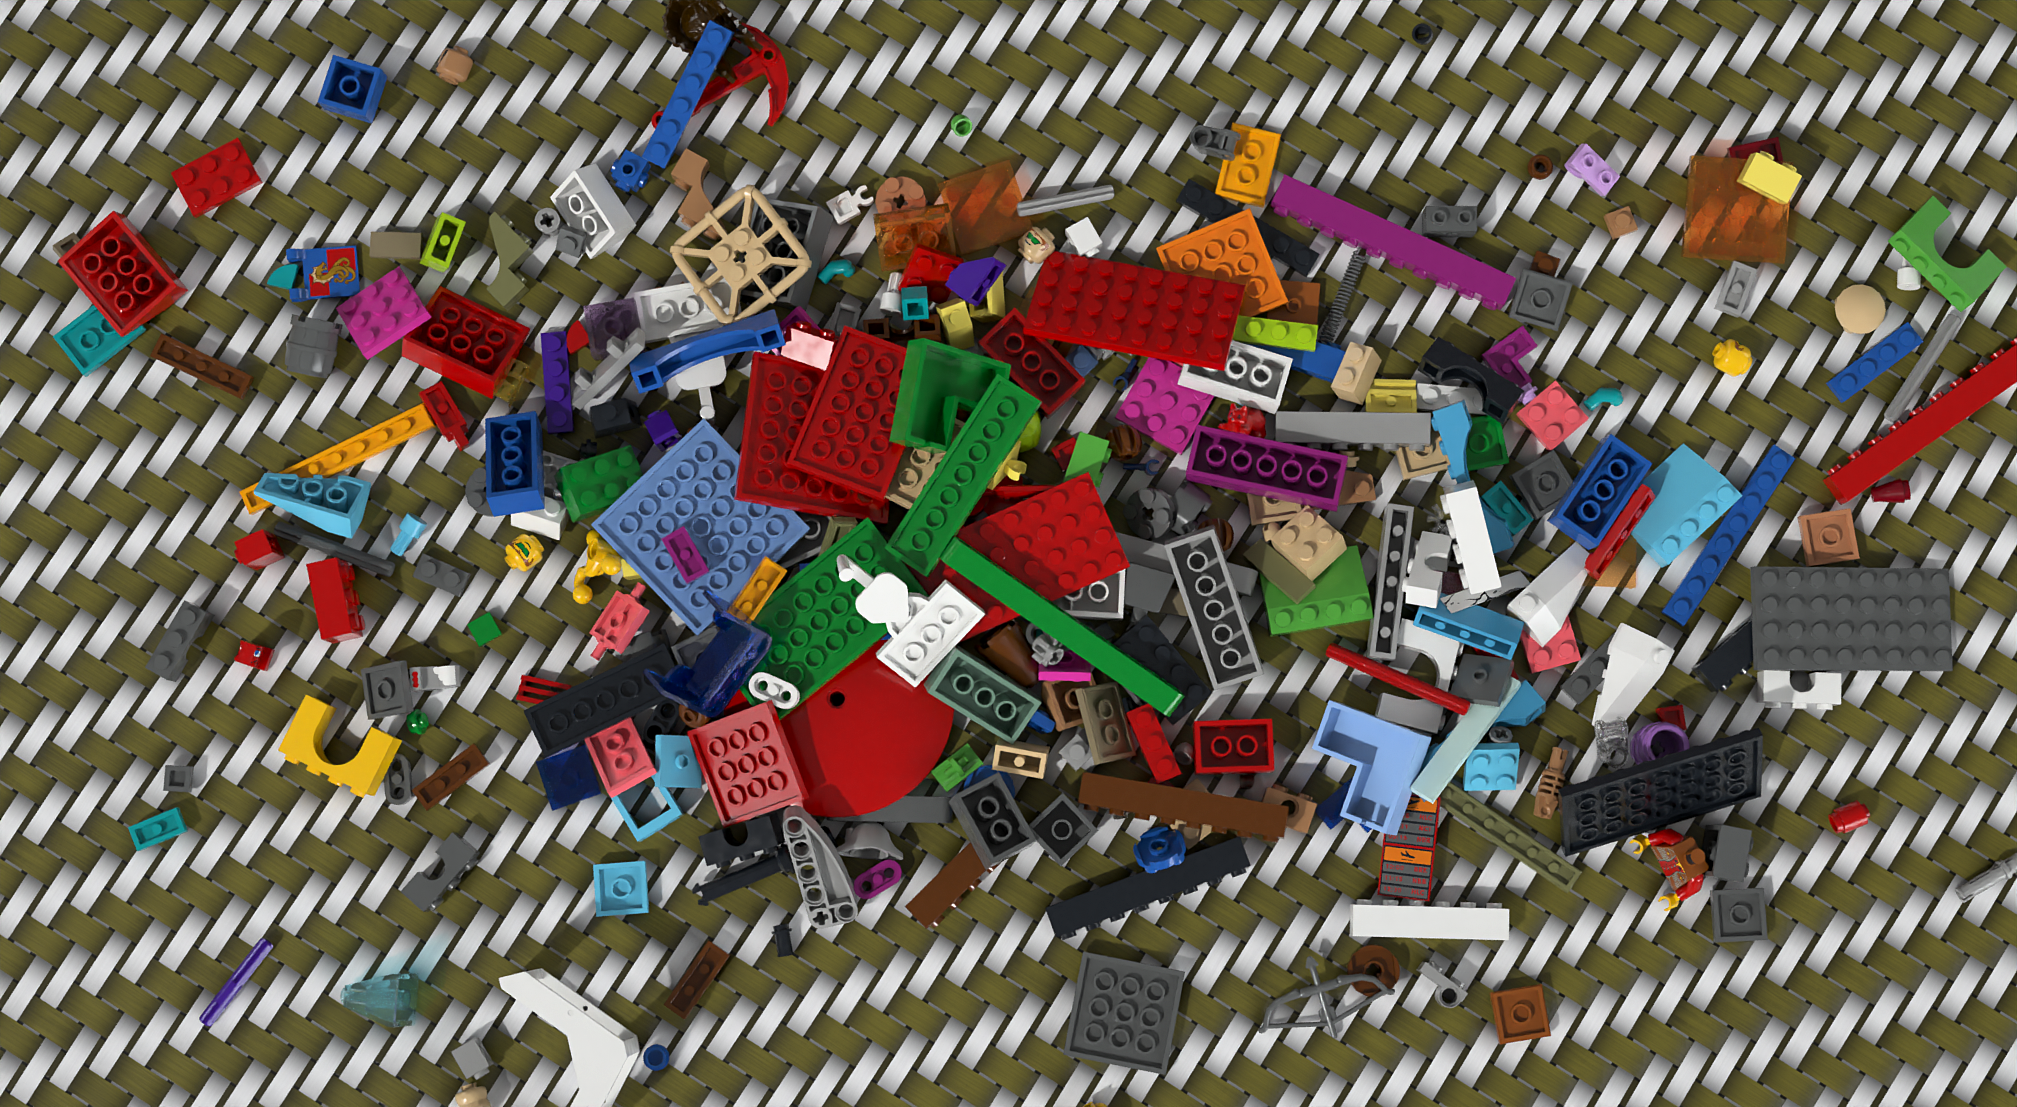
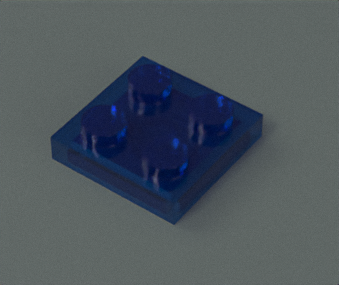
M586 745L536 762L552 811L602 794Z

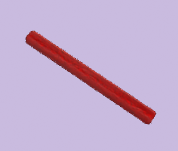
M1331 643L1326 650V656L1458 714L1466 715L1470 708V702L1340 645Z

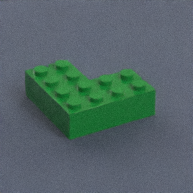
M926 338L909 340L889 441L908 447L914 446L915 449L933 454L946 453L951 445L957 408L973 412L997 374L1009 380L1011 364Z

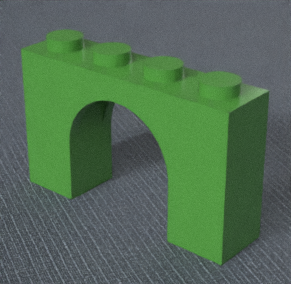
M1932 196L1892 235L1888 242L1953 306L1962 312L1978 299L2007 266L1989 249L1976 258L1967 268H1957L1946 263L1935 249L1934 234L1951 212Z

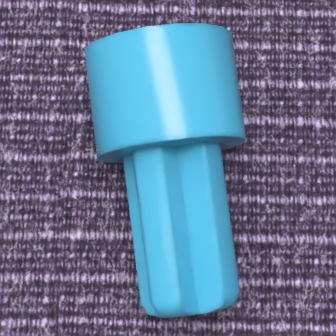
M407 512L399 525L401 532L390 550L396 555H403L412 539H419L427 523L420 517Z

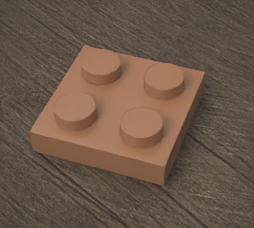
M1850 508L1797 517L1806 567L1860 559Z

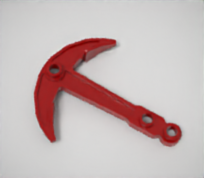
M742 23L754 35L755 41L763 46L762 50L758 52L747 46L752 52L751 56L732 67L738 79L732 84L726 77L718 76L709 82L691 117L700 113L705 106L761 75H766L771 87L768 89L770 109L767 124L773 127L787 103L790 81L786 62L773 40L758 28ZM735 37L732 38V39H734L735 41H737L739 44H741V42H740L739 40H737ZM768 52L773 53V58L770 60L765 59V54ZM658 111L653 115L652 125L655 129L658 125L657 120L659 117H662L664 111Z

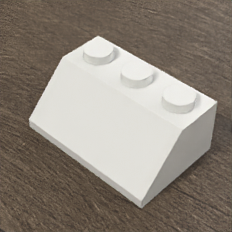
M596 163L574 170L550 197L568 226L587 232L584 250L590 259L595 258L623 240L636 226Z

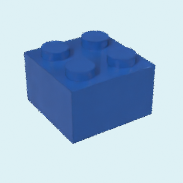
M333 55L318 103L324 110L372 124L387 75L380 68Z

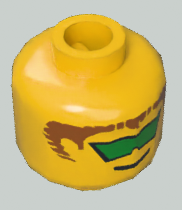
M1733 339L1718 343L1712 353L1714 356V366L1732 377L1746 373L1753 360L1750 349Z
M521 534L506 546L507 556L504 559L511 569L518 568L520 571L526 572L542 560L544 548L534 535Z

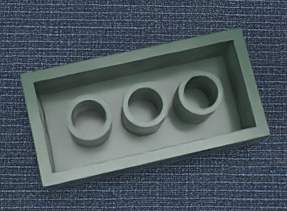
M955 645L935 666L924 683L929 694L1012 745L1042 703L1035 693L958 645Z

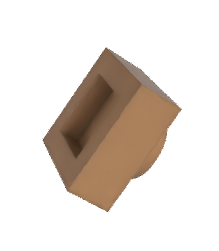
M1629 206L1604 216L1613 240L1638 230Z

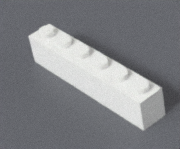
M1357 899V904H1350V936L1509 940V909L1502 908V903H1486V908H1476V903L1460 902V907H1450V902L1434 901V907L1424 906V901H1409V906H1398V900H1383V905H1372V900Z

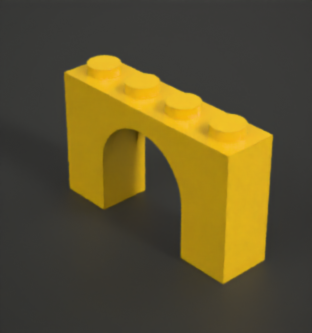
M305 695L278 751L286 754L284 759L291 763L299 765L302 762L308 765L306 770L320 776L321 773L328 775V781L342 787L344 783L350 786V792L362 798H364L365 794L375 796L402 740L380 729L371 727L355 758L348 763L334 765L325 756L322 744L325 731L337 708L315 697Z

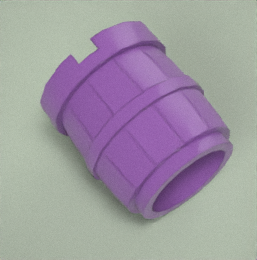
M1668 722L1651 723L1642 727L1633 735L1630 742V755L1635 763L1639 765L1644 761H1652L1670 753L1687 750L1690 748L1689 740L1686 733L1677 725ZM1656 742H1659L1660 747L1663 748V752H1659L1658 756H1655L1654 751L1651 750V745H1655Z

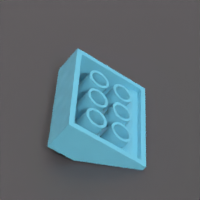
M1683 443L1637 486V490L1641 484L1651 488L1656 498L1630 535L1663 568L1681 554L1739 500L1742 495L1721 473ZM1629 500L1627 501V503L1625 504V506L1623 507L1622 510L1625 509V507H1626L1627 504L1629 503Z

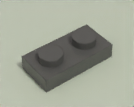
M423 553L412 577L461 598L471 574Z

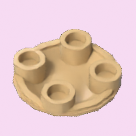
M1863 284L1852 285L1843 290L1835 299L1836 317L1847 333H1870L1877 329L1884 320L1886 312L1885 302L1880 293L1870 286Z

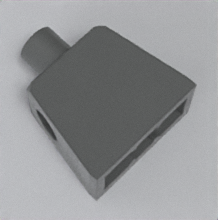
M1129 562L1130 567L1126 569L1124 604L1133 607L1129 622L1136 623L1148 611L1159 613L1174 582L1175 575Z

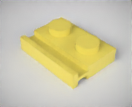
M1373 379L1365 398V412L1417 413L1416 380Z

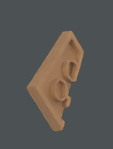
M1346 470L1338 506L1375 501L1376 495L1372 474ZM1311 507L1313 510H1319V509H1320V508Z

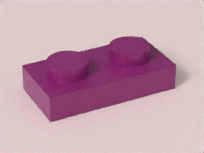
M684 526L662 538L665 547L687 585L710 572Z

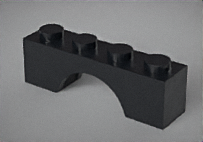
M1439 336L1422 356L1418 367L1419 372L1438 384L1445 380L1459 379L1473 385L1482 397V412L1501 424L1505 423L1518 406L1524 390L1516 383L1505 379L1495 370L1481 364L1473 356L1462 352L1452 343L1443 340Z

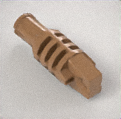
M1558 747L1552 748L1548 768L1542 771V777L1540 778V784L1536 793L1534 815L1543 819H1551L1559 802L1558 789L1563 788L1565 780L1563 769L1569 751H1562L1563 749Z

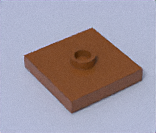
M1280 280L1289 303L1268 311L1266 319L1317 325L1320 283Z
M1542 984L1489 992L1499 1044L1551 1036Z

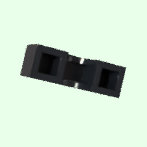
M777 812L745 822L748 830V838L745 843H740L733 837L730 827L698 836L706 865L716 864L717 868L732 864L731 859L737 857L740 858V861L754 858V852L763 850L764 855L778 851V845L786 841Z

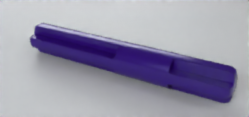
M261 938L217 993L199 1017V1020L204 1025L212 1026L267 956L273 948V944L269 940Z

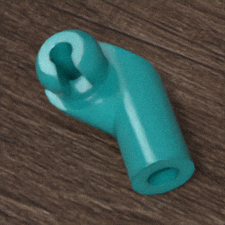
M847 259L833 260L817 277L826 285L836 274L843 273L844 276L851 277L855 273V267Z
M1599 388L1584 401V405L1590 411H1593L1602 402H1610L1611 405L1619 406L1623 402L1622 392L1617 388Z

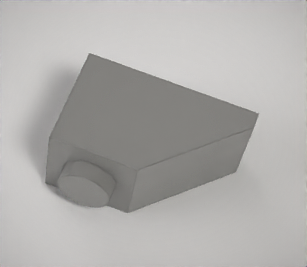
M1085 727L1058 752L1075 771L1092 757Z

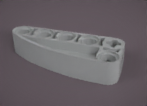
M797 805L788 807L783 813V831L811 925L818 929H824L853 921L858 914L857 896L838 851L824 830L802 807ZM791 819H798L801 822L798 824H792L789 821ZM798 842H804L807 845L804 847H799L795 844ZM805 865L813 866V868L810 870H806L802 867ZM811 888L820 889L818 892L809 891ZM844 904L851 906L848 909L841 908Z

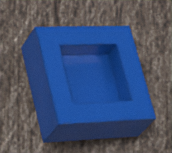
M1037 709L1027 723V726L1040 734L1052 732L1056 723L1049 719L1050 716L1046 712Z

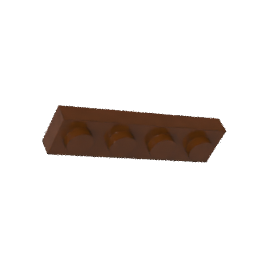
M162 333L150 355L154 359L241 400H244L254 380L253 376Z

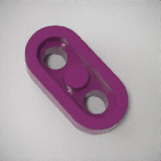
M884 860L859 875L854 881V891L857 896L862 899H871L895 885L902 876L900 865L894 860ZM886 868L894 870V875L891 878L885 876L884 871ZM865 881H869L872 884L870 891L863 890L862 884Z

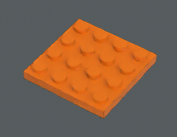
M1250 208L1156 248L1165 271L1246 285L1239 316L1256 317L1289 303Z

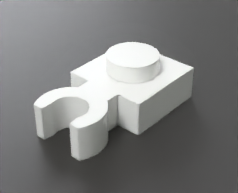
M866 185L860 186L853 196L847 190L826 202L839 226L860 215L859 206H870L874 202L873 197L866 200L861 198V194L867 191Z

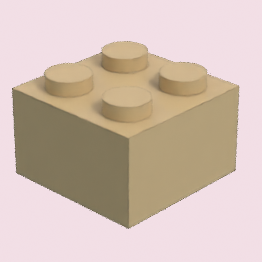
M1308 505L1271 538L1274 550L1311 581L1347 549L1343 536Z

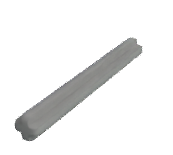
M1948 314L1885 411V419L1893 423L1897 422L1960 325L1961 319L1958 316Z

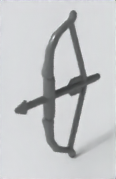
M1308 956L1305 968L1310 969L1314 985L1300 990L1295 988L1287 994L1276 998L1266 1009L1263 1026L1258 1029V1032L1262 1034L1268 1029L1328 1026L1331 1037L1335 1039L1337 1038V1032L1334 1024L1385 994L1393 995L1395 990L1388 989L1375 976L1362 973L1339 975L1337 979L1320 982L1316 969L1318 963L1313 957ZM1356 981L1373 982L1381 989L1378 993L1338 1017L1334 1007L1327 1004L1324 994L1326 991ZM1318 994L1322 1006L1318 1011L1321 1022L1269 1024L1272 1012L1279 1005L1301 997L1306 998Z

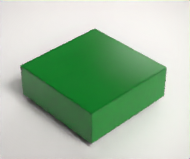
M491 612L467 624L479 647L503 635Z

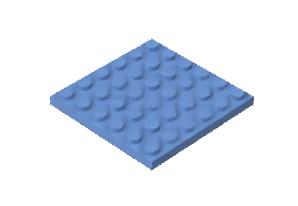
M704 418L591 524L697 636L705 631L731 606L764 556H767L774 562H778L811 530L793 510L734 500L740 455ZM683 526L686 528L710 571L688 585L662 541L663 537Z

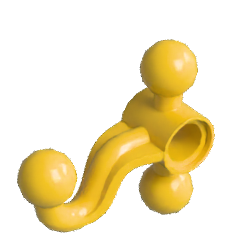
M595 529L589 531L586 537L588 544L586 566L579 567L574 578L573 599L579 604H586L593 597L592 589L584 584L586 576L594 577L603 573L615 575L622 567L618 552Z

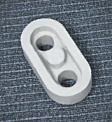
M759 672L753 675L749 681V690L753 696L766 702L772 700L773 705L779 708L791 709L799 702L800 693L798 688L773 675ZM763 681H766L768 687L766 690L762 691L760 688V684ZM789 691L791 693L790 700L785 701L783 695L785 692Z

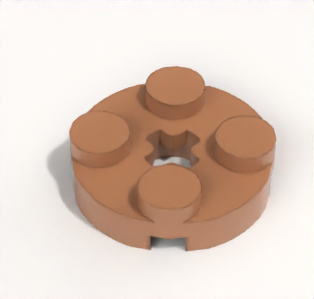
M891 177L878 189L875 204L878 214L886 224L895 228H905L921 219L926 208V198L923 188L916 181L907 177ZM903 196L908 204L907 206L902 205L901 209L897 208V203L894 200Z

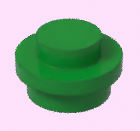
M415 709L406 717L408 729L412 734L417 733L421 735L426 732L429 726L428 717L420 709Z

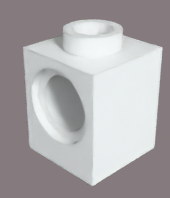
M1088 217L1065 229V235L1077 255L1080 257L1086 256L1088 259L1100 253L1099 249L1102 248V241Z

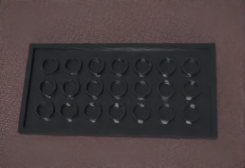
M1760 729L1744 730L1730 737L1718 738L1704 745H1696L1678 753H1670L1652 761H1644L1639 765L1618 769L1613 773L1595 776L1587 781L1569 784L1564 788L1558 789L1561 848L1565 857L1761 797L1763 735Z

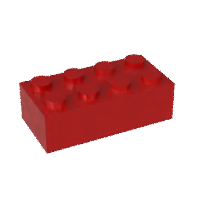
M1014 307L978 342V348L988 358L1011 364L1009 380L1040 400L1042 404L1038 410L1049 419L1085 385L1086 380L1045 338L1023 334L1026 318Z

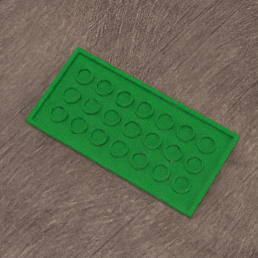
M867 517L771 594L744 635L732 627L723 633L740 670L739 673L730 677L753 707L766 702L753 696L749 690V681L756 673H768L798 688L800 699L795 707L783 709L774 705L779 720H781L889 633L886 622L871 623L857 611L855 602L865 587L854 578L849 581H842L839 578L837 557L840 554L846 555L874 578L883 572H889L907 585L908 593H920L926 597L930 596L906 564L884 549L888 541L870 518ZM763 681L760 684V688L762 691L767 689L768 684L766 681ZM789 691L785 692L783 695L785 701H788L791 698V693Z

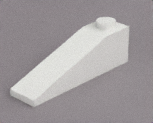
M1578 542L1571 545L1508 605L1505 611L1509 617L1523 621V630L1541 647H1544L1560 631L1588 574L1584 566L1589 553Z
M1620 623L1608 647L1607 654L1610 655L1607 670H1603L1602 678H1605L1602 693L1598 694L1592 725L1613 737L1664 673L1674 650L1658 639L1624 623Z

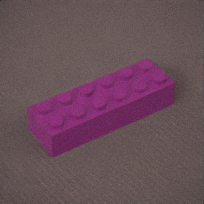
M1197 425L1186 469V478L1188 481L1337 512L1348 465V456Z

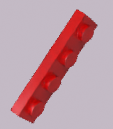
M1641 484L1638 490L1636 489L1629 498V503L1624 510H1621L1614 521V525L1607 531L1595 552L1589 554L1584 566L1589 576L1596 580L1600 579L1656 498L1651 488Z

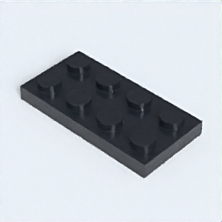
M1147 614L1112 642L1113 645L1185 695L1170 717L1163 714L1172 725L1176 724L1212 694L1211 690Z

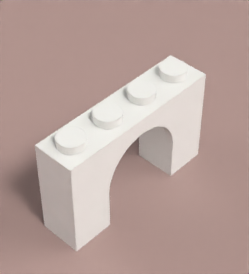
M1401 618L1397 646L1426 655L1436 669L1437 679L1435 687L1450 693L1451 690H1448L1450 680H1455L1458 666L1454 665L1456 656H1461L1464 643L1413 625L1414 621ZM1386 693L1380 694L1375 716L1433 735L1437 734L1438 730L1443 729L1446 717L1442 715L1444 707L1426 699L1409 700Z

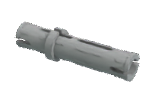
M2017 853L2005 860L1997 861L1996 865L1955 888L1958 898L1965 903L1996 883L2012 878V874L2017 872Z

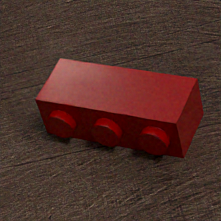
M1148 703L1127 712L1126 717L1156 784L1159 785L1180 776L1182 773L1152 705Z

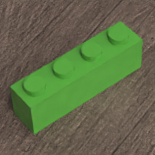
M1080 432L1063 483L1089 472L1094 486L1099 488L1104 473L1100 472L1102 463L1108 464L1112 449L1108 448L1109 441Z

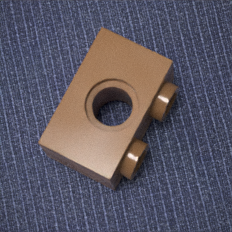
M1273 784L1272 788L1266 787L1261 802L1281 805L1285 800L1292 802L1294 811L1291 815H1288L1286 827L1307 834L1317 806L1316 803L1311 802L1313 797L1298 793L1297 797L1287 794V788Z

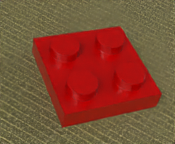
M916 243L897 284V288L901 291V288L927 286L928 300L938 304L944 303L952 291L945 285L949 275L959 264L964 263V260Z

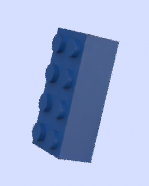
M536 411L486 418V498L493 516L545 509L543 430Z
M1609 434L1600 440L1547 521L1587 550L1597 547L1652 463L1618 438Z

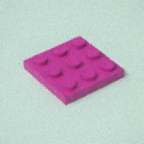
M400 266L336 308L367 360L431 318V315Z
M1149 357L1117 412L1115 419L1125 425L1133 426L1143 435L1182 455L1196 430V426L1200 423L1214 396L1178 385L1181 367L1167 360Z

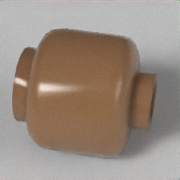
M454 46L453 49H444L436 65V70L440 74L439 78L453 85H458V82H465L473 66V60L468 56V51L462 47Z

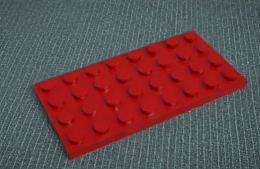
M1054 251L1043 262L1024 323L1023 334L1225 371L1246 285L1092 257L1087 259L1086 256L1080 257L1076 254Z
M1089 472L962 527L956 537L972 546L1051 602L1130 567ZM941 559L929 578L906 564L929 595L946 579L984 610L985 615L959 642L1020 616V614L948 566Z

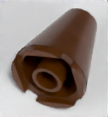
M1016 618L1009 620V623L1005 626L1003 623L995 626L979 640L982 643L981 646H974L977 653L1021 686L1032 688L1040 682L1039 663L1032 657L1034 653Z

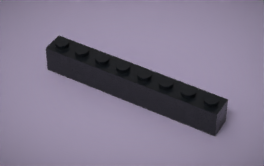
M1240 836L1184 856V861L1179 865L1158 870L1156 873L1143 871L1046 907L1045 909L1055 937L1061 936L1062 940L1076 936L1075 930L1083 927L1086 928V931L1100 927V921L1110 918V921L1114 922L1125 918L1124 912L1134 909L1135 913L1150 908L1148 903L1158 900L1159 904L1174 900L1173 894L1182 891L1183 895L1198 891L1197 885L1207 882L1208 887L1222 882L1221 877L1231 873L1233 878L1247 873L1245 868L1251 865Z

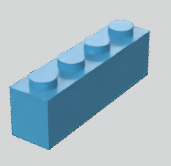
M1440 593L1436 608L1419 605L1413 622L1414 626L1500 657L1512 659L1523 629V621L1478 605L1451 613L1440 600V598L1448 596L1444 593Z

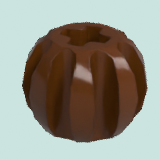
M1131 425L1117 426L1111 429L1105 437V440L1109 441L1108 448L1112 449L1110 457L1116 461L1130 460L1141 452L1142 436Z
M1213 518L1205 520L1199 525L1197 530L1214 525L1223 552L1231 548L1234 541V531L1229 522L1224 519Z

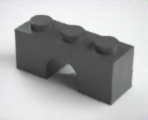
M184 600L145 668L166 680L176 682L188 662L186 654L189 647L196 638L204 635L215 615L194 603Z
M452 832L436 850V853L445 863L443 875L433 880L424 872H417L401 890V893L423 912L435 911L444 901L442 896L446 891H453L461 882L460 875L465 870L469 872L478 862L476 857L480 852L458 833Z

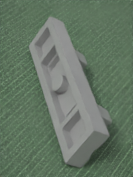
M637 327L624 341L612 336L607 341L606 350L610 355L592 372L583 367L576 371L574 382L578 386L573 392L574 399L572 405L581 410L645 348L646 333Z

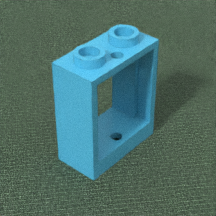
M654 774V775H652L651 777H652V779H653L654 782H655V774ZM668 787L658 788L671 809L641 828L635 823L620 796L617 795L611 798L638 842L645 840L685 815Z

